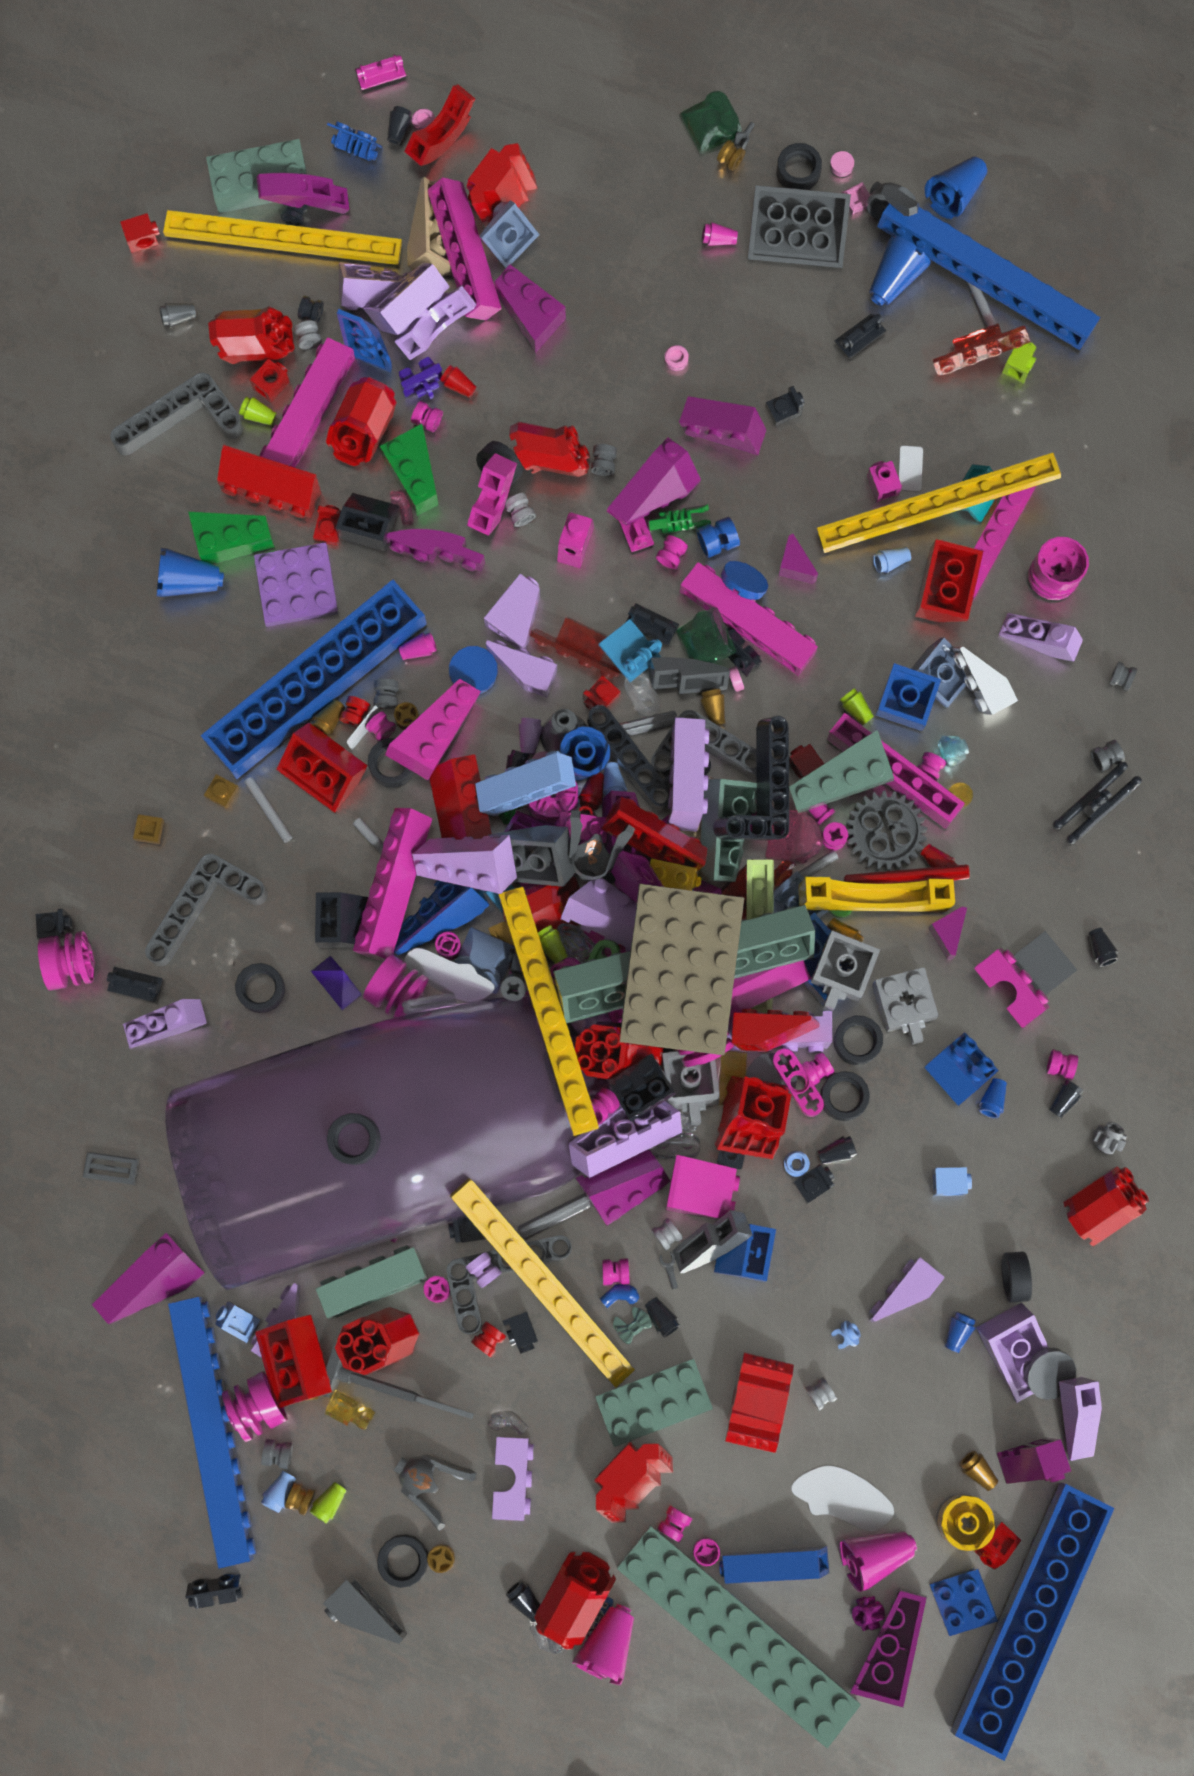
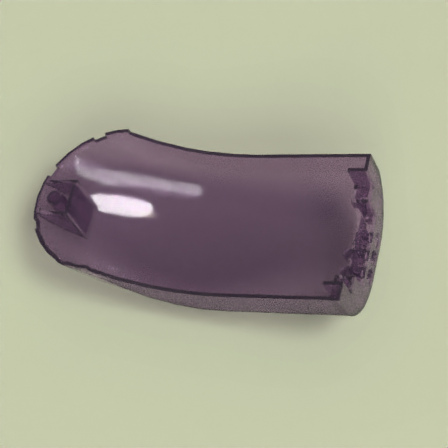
M523 996L518 1001H509L504 997L450 1005L351 1029L173 1089L166 1103L165 1124L169 1152L189 1226L207 1267L226 1290H239L383 1242L467 1217L449 1195L468 1178L477 1185L495 1208L544 1196L558 1190L571 1182L581 1172L572 1165L569 1143L579 1135L573 1136L534 1008L530 997ZM566 1023L575 1049L576 1037L580 1034L571 1023ZM581 1070L590 1099H594L595 1094L602 1088H607L613 1092L608 1083L609 1079L589 1077ZM349 1113L365 1115L373 1120L379 1128L381 1136L380 1148L376 1155L367 1163L360 1165L344 1164L335 1159L329 1151L327 1144L328 1130L333 1121L341 1115ZM348 1124L339 1133V1146L348 1155L361 1154L369 1145V1133L360 1124Z

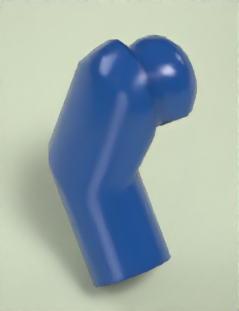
M616 1284L599 1299L608 1308L618 1299L634 1304L639 1300V1293L632 1285Z

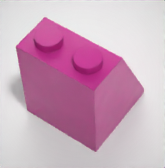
M676 1155L666 1210L719 1220L728 1211L735 1210L736 1202L731 1201L733 1191H738L740 1176L736 1175L737 1169Z

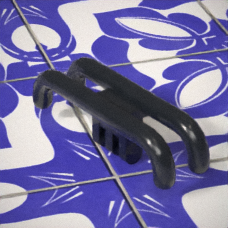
M1120 762L1053 822V829L1060 830L1081 811L1089 817L1067 836L1066 842L1069 845H1073L1142 783L1141 777L1135 776L1111 797V793L1106 788L1127 770L1128 764L1126 762Z

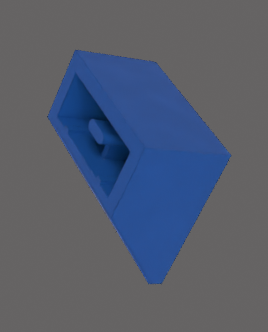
M965 1032L924 1067L958 1106L999 1071L994 1066L993 1061L986 1057L976 1042Z
M749 1224L752 1236L728 1253L718 1257L714 1273L767 1282L776 1229Z

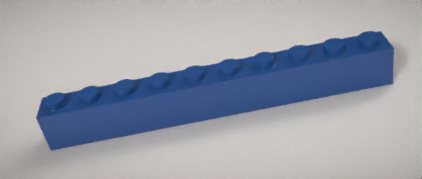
M889 203L882 213L878 228L893 237L899 236L917 246V252L921 254L924 252L932 261L1078 350H1081L1101 318L1094 314L1093 311L1074 302L1070 297H1066L1050 285L1033 277L1029 272L1023 271L1009 260L992 252L991 249L977 243L968 235H964L954 229L950 224L936 218L927 210L919 207L918 213L904 216Z
M203 1297L169 1303L168 1306L218 1569L254 1560L253 1554H256V1545L254 1538H250L248 1528L251 1527L249 1512L244 1511L243 1501L246 1500L244 1485H239L237 1474H241L239 1459L234 1458L232 1449L236 1447V1441L233 1431L229 1432L227 1422L230 1420L226 1414L222 1398V1392L226 1390L223 1379L219 1380L217 1369L221 1368L218 1353L214 1354L212 1343L216 1342L213 1327L209 1328L207 1317L211 1316L208 1301L204 1302Z

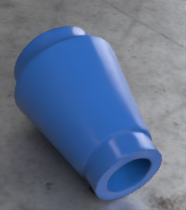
M998 1078L992 1079L979 1103V1112L990 1118H999L1000 1114L1004 1112L1007 1082Z
M957 1311L955 1317L952 1316L945 1347L959 1353L975 1330L976 1320Z

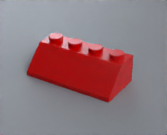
M226 445L222 447L217 481L225 494L230 496L241 495L249 502H262L277 511L284 509L290 511L292 515L298 518H304V516L312 518L322 493L316 474Z
M475 754L449 759L437 765L430 777L441 838L462 840L464 837H473V839H482L484 836L492 834L488 814L482 813L479 810L475 783L480 782L481 779Z
M620 797L613 804L601 827L602 830L617 838L626 825H631L635 830L626 844L651 859L697 868V871L706 863L708 848L703 846L698 839L688 837L680 832V829L675 825L663 822L655 813L641 809L629 798Z

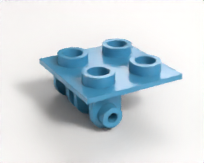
M631 619L598 644L629 682L633 681L650 667L651 658L661 657L659 654L662 647L661 641L658 639L648 641Z

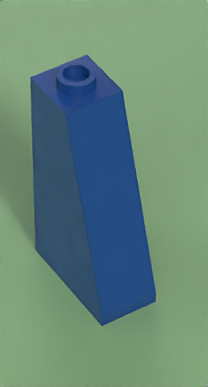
M827 1546L729 1553L722 1556L723 1560L720 1561V1575L724 1577L725 1584L820 1579L830 1574Z

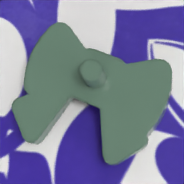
M632 1308L634 1321L629 1325L618 1317L614 1318L613 1328L616 1329L618 1336L626 1344H630L633 1337L641 1332L642 1329L651 1328L653 1325L648 1314L640 1308Z

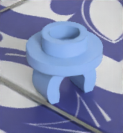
M849 1321L842 1322L841 1327L831 1333L832 1337L837 1334H841L844 1337V1342L838 1345L839 1349H843L848 1345H858L861 1336L858 1327Z

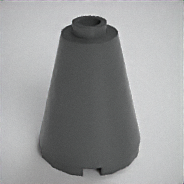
M560 709L544 722L540 735L541 744L546 752H560L561 742L567 733L579 727L588 726L581 717L571 710Z

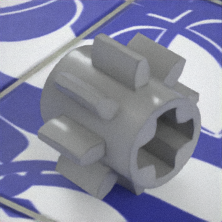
M1107 1122L1105 1127L1100 1124L1098 1125L1093 1139L1097 1142V1148L1106 1154H1113L1115 1149L1121 1152L1127 1135L1124 1134V1129L1114 1122Z

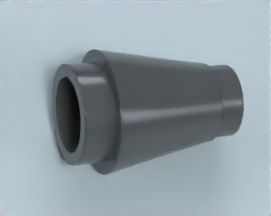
M165 303V306L159 307L163 326L169 325V327L196 318L193 303Z

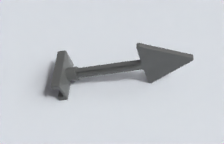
M334 1343L326 1367L332 1392L321 1396L335 1398L340 1381L347 1384L352 1382L407 1401L419 1402L470 1419L473 1418V1413L422 1397L412 1390L343 1368L335 1350L336 1343Z

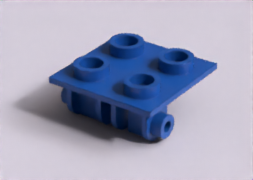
M337 121L335 125L327 123L328 126L338 131V134H334L331 139V144H334L335 148L347 151L350 154L354 149L353 154L355 156H359L367 161L376 160L378 152L375 151L376 146L379 148L383 147L376 143L377 138L360 130L355 134V129Z
M972 1568L964 1571L963 1574L930 1584L949 1636L998 1622L979 1569Z

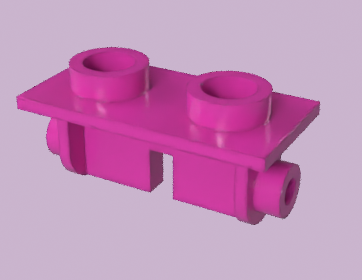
M395 54L393 57L365 66L359 65V68H355L362 90L406 76L401 55L396 56Z
M644 517L628 525L620 522L631 553L654 545Z
M560 811L559 820L555 821L554 826L568 827L571 838V813ZM581 814L580 821L583 826L580 840L587 841L594 834H600L603 843H606L607 832L601 829L606 818Z

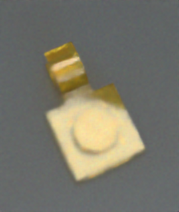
M336 1390L324 1414L346 1426L351 1421L360 1429L366 1430L375 1412L367 1407L357 1408L358 1401Z

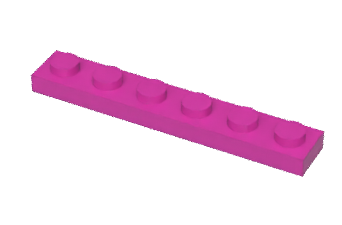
M1036 486L1005 495L1000 500L974 549L984 552L973 599L977 595Z

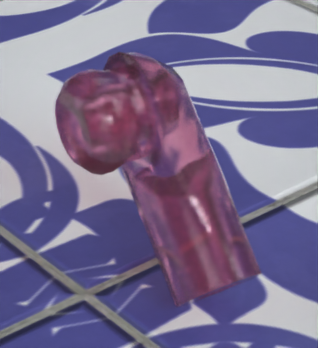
M400 489L398 491H391L390 500L392 504L399 503L402 524H413L412 505L406 493Z

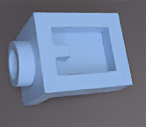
M228 1301L226 1305L221 1306L218 1310L215 1324L247 1343L260 1319Z

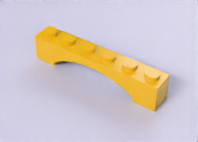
M805 877L798 885L799 906L806 905L807 910L947 912L955 904L954 879H928L927 881L896 884H864L830 879V877Z

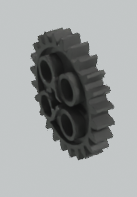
M883 790L879 798L873 792L871 801L866 796L863 797L864 806L858 802L855 804L858 812L850 811L849 816L854 820H847L846 825L852 828L847 830L848 836H852L848 840L847 845H855L851 853L861 854L858 859L859 862L867 859V868L875 863L876 871H879L882 865H885L886 871H890L892 865L897 870H900L901 862L909 866V857L916 860L918 855L915 851L921 852L924 847L919 843L927 840V837L921 835L927 831V827L920 826V824L926 818L917 816L921 809H912L913 800L908 804L905 803L906 795L896 799L895 791L891 797H887L886 791ZM878 811H881V812H882V814H883V821L881 820V817L879 816ZM888 812H897L900 815V820H891L888 817ZM871 818L875 820L877 826L875 828H868L864 820ZM884 826L886 830H891L889 840L895 849L894 852L890 850L887 833L881 832ZM896 835H905L908 838V843L900 844L896 840ZM876 841L881 842L885 850L881 852L874 850L872 843Z

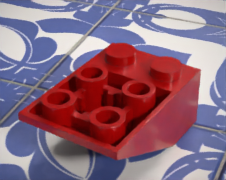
M742 1009L741 1013L734 1012L732 1044L741 1051L767 1052L819 1028L820 1023L806 1011H793V1015H786L781 1010H767V1014L757 1013L755 1009Z

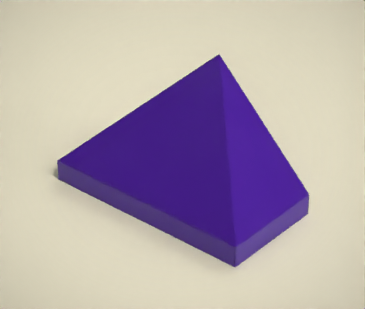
M331 955L311 970L312 974L341 1010H344L362 995Z

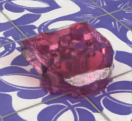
M789 810L788 835L784 839L768 841L765 857L770 860L791 861L794 864L806 863L808 859L814 854H818L821 850L823 832L817 822L808 814Z

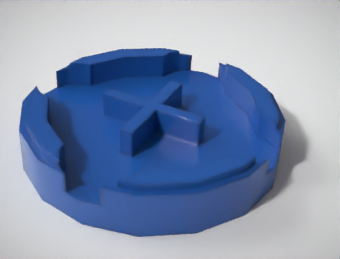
M730 561L725 564L721 572L722 581L727 588L732 591L736 589L739 591L738 595L746 599L757 600L762 598L769 586L762 573L743 562Z
M467 646L459 650L452 657L449 664V677L452 684L461 679L481 691L480 694L487 692L496 682L498 675L497 662L487 649L479 646Z

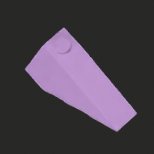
M339 262V299L341 306H345L349 310H357L359 307L364 308L368 304L375 306L384 299L381 294L387 290L391 294L401 284L400 280L410 272L403 273V276L388 268H384L383 271L379 272L370 270L371 265Z

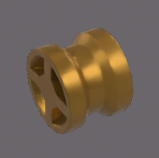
M728 140L721 148L717 161L721 164L726 163L728 168L734 171L742 162L746 151L735 147L734 143Z
M409 702L399 704L394 710L395 722L401 730H405L419 717L417 707Z
M295 1483L289 1493L285 1508L297 1509L299 1514L305 1516L314 1497L315 1490H305L301 1487V1484Z
M436 1545L428 1554V1566L436 1573L447 1572L455 1562L454 1551L447 1545Z

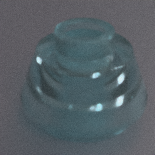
M944 735L938 741L941 757L946 761L945 766L955 768L966 759L965 754H968L969 750L965 739L961 740L959 736Z

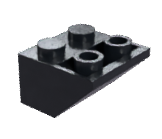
M352 493L343 505L336 526L338 538L386 551L388 544L386 536L392 532L399 505Z
M316 892L315 943L318 948H354L355 938L359 931L368 897L343 892Z
M653 1054L648 1055L608 1080L609 1085L631 1122L676 1095L670 1081Z

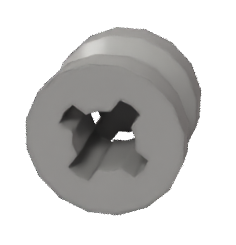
M309 320L295 326V334L299 336L298 344L301 349H312L322 343L321 335L317 333V322Z
M669 1218L663 1221V1225L654 1227L651 1230L666 1251L674 1241L679 1242L683 1239Z
M824 1377L820 1378L816 1385H809L805 1388L819 1411L824 1408V1404L837 1400Z

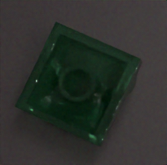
M721 91L709 93L704 101L679 114L700 154L720 146L728 140L735 139L736 134L742 132L739 118L726 94Z
M716 607L698 612L691 621L676 630L688 659L716 664L737 652L721 614Z

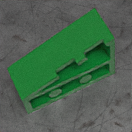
M420 424L381 445L382 458L416 515L419 516L438 506L423 425Z
M188 512L199 557L202 561L216 564L275 548L266 516Z

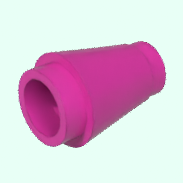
M710 222V224L705 223L702 231V243H707V246L736 245L738 231Z
M423 632L399 646V651L402 659L406 660L431 656L433 652L437 651V647L432 634H425Z

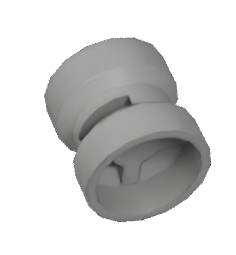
M525 493L516 494L507 499L505 503V508L507 512L511 513V520L515 527L524 526L536 517L533 508L528 505L529 500Z

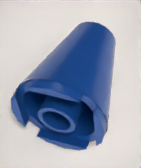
M971 157L932 176L924 187L926 199L930 197L932 201L931 208L946 219L959 217L987 175L986 163L978 157Z
M892 236L889 239L869 290L870 299L879 306L883 304L889 305L931 264L930 259L924 252L920 256L916 251L917 246L899 236L894 238Z
M161 548L156 596L167 597L217 591L218 586H223L224 572H219V566L168 548Z
M579 727L567 733L561 742L560 753L572 758L575 780H583L598 774L606 767L609 761L610 746L604 738L605 736L594 728Z

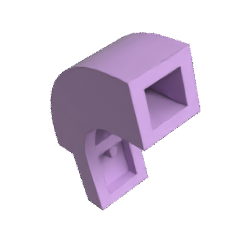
M462 285L450 293L446 292L440 301L433 302L427 308L428 311L424 316L416 318L411 322L409 330L399 335L395 343L407 358L411 360L426 351L439 333L451 323L473 310L477 304Z

